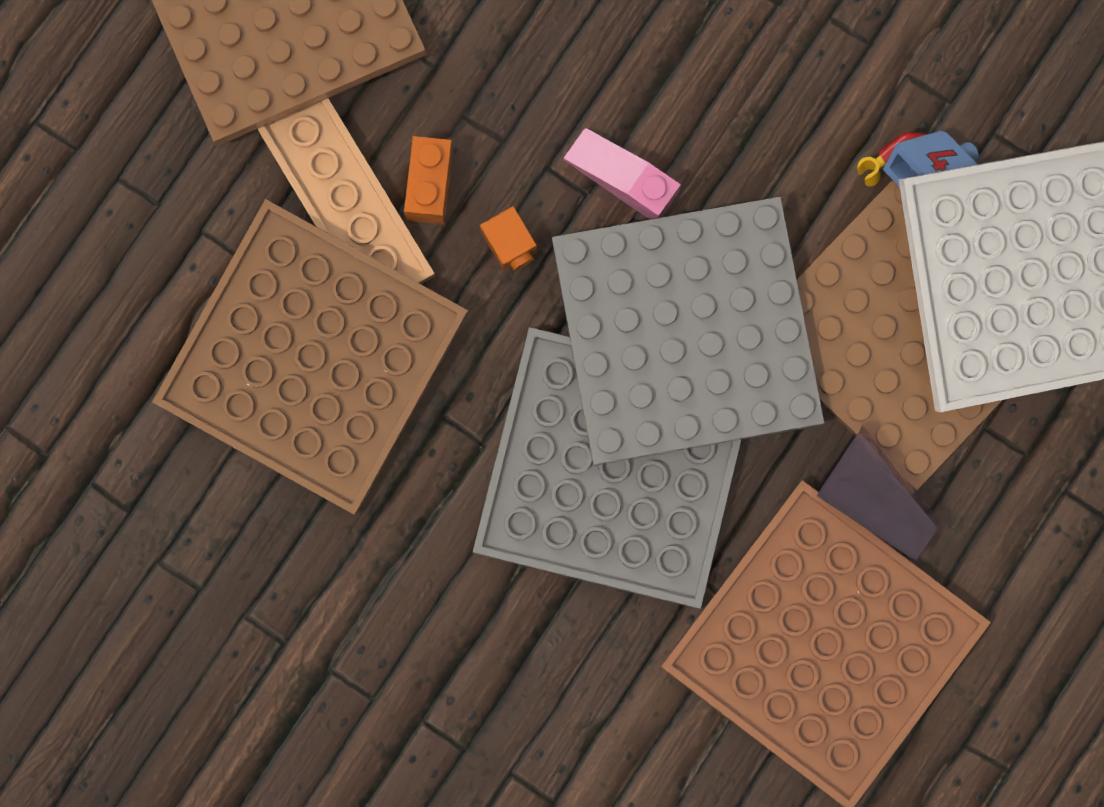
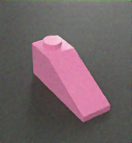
M587 128L583 130L563 158L568 164L649 220L662 218L679 195L681 184L649 162Z

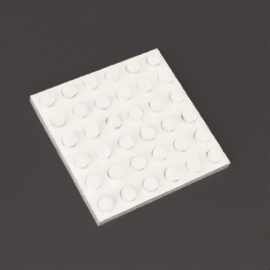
M1104 141L898 179L936 412H945L1104 379Z

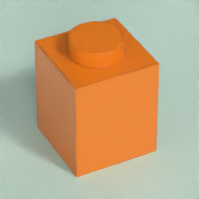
M514 206L480 225L481 234L503 271L511 267L514 271L520 270L534 260L532 255L537 253V245Z

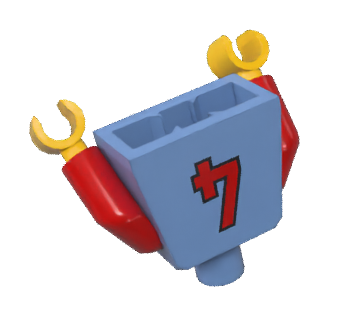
M944 131L931 134L905 132L878 151L879 156L876 159L872 157L862 158L858 163L857 171L858 175H861L866 170H874L864 179L866 186H874L880 181V169L883 168L899 186L898 179L978 165L976 162L978 161L979 154L977 148L972 143L966 142L958 145Z

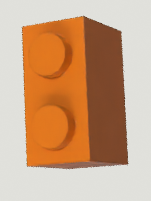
M413 136L404 208L406 221L445 225L453 155L451 140Z

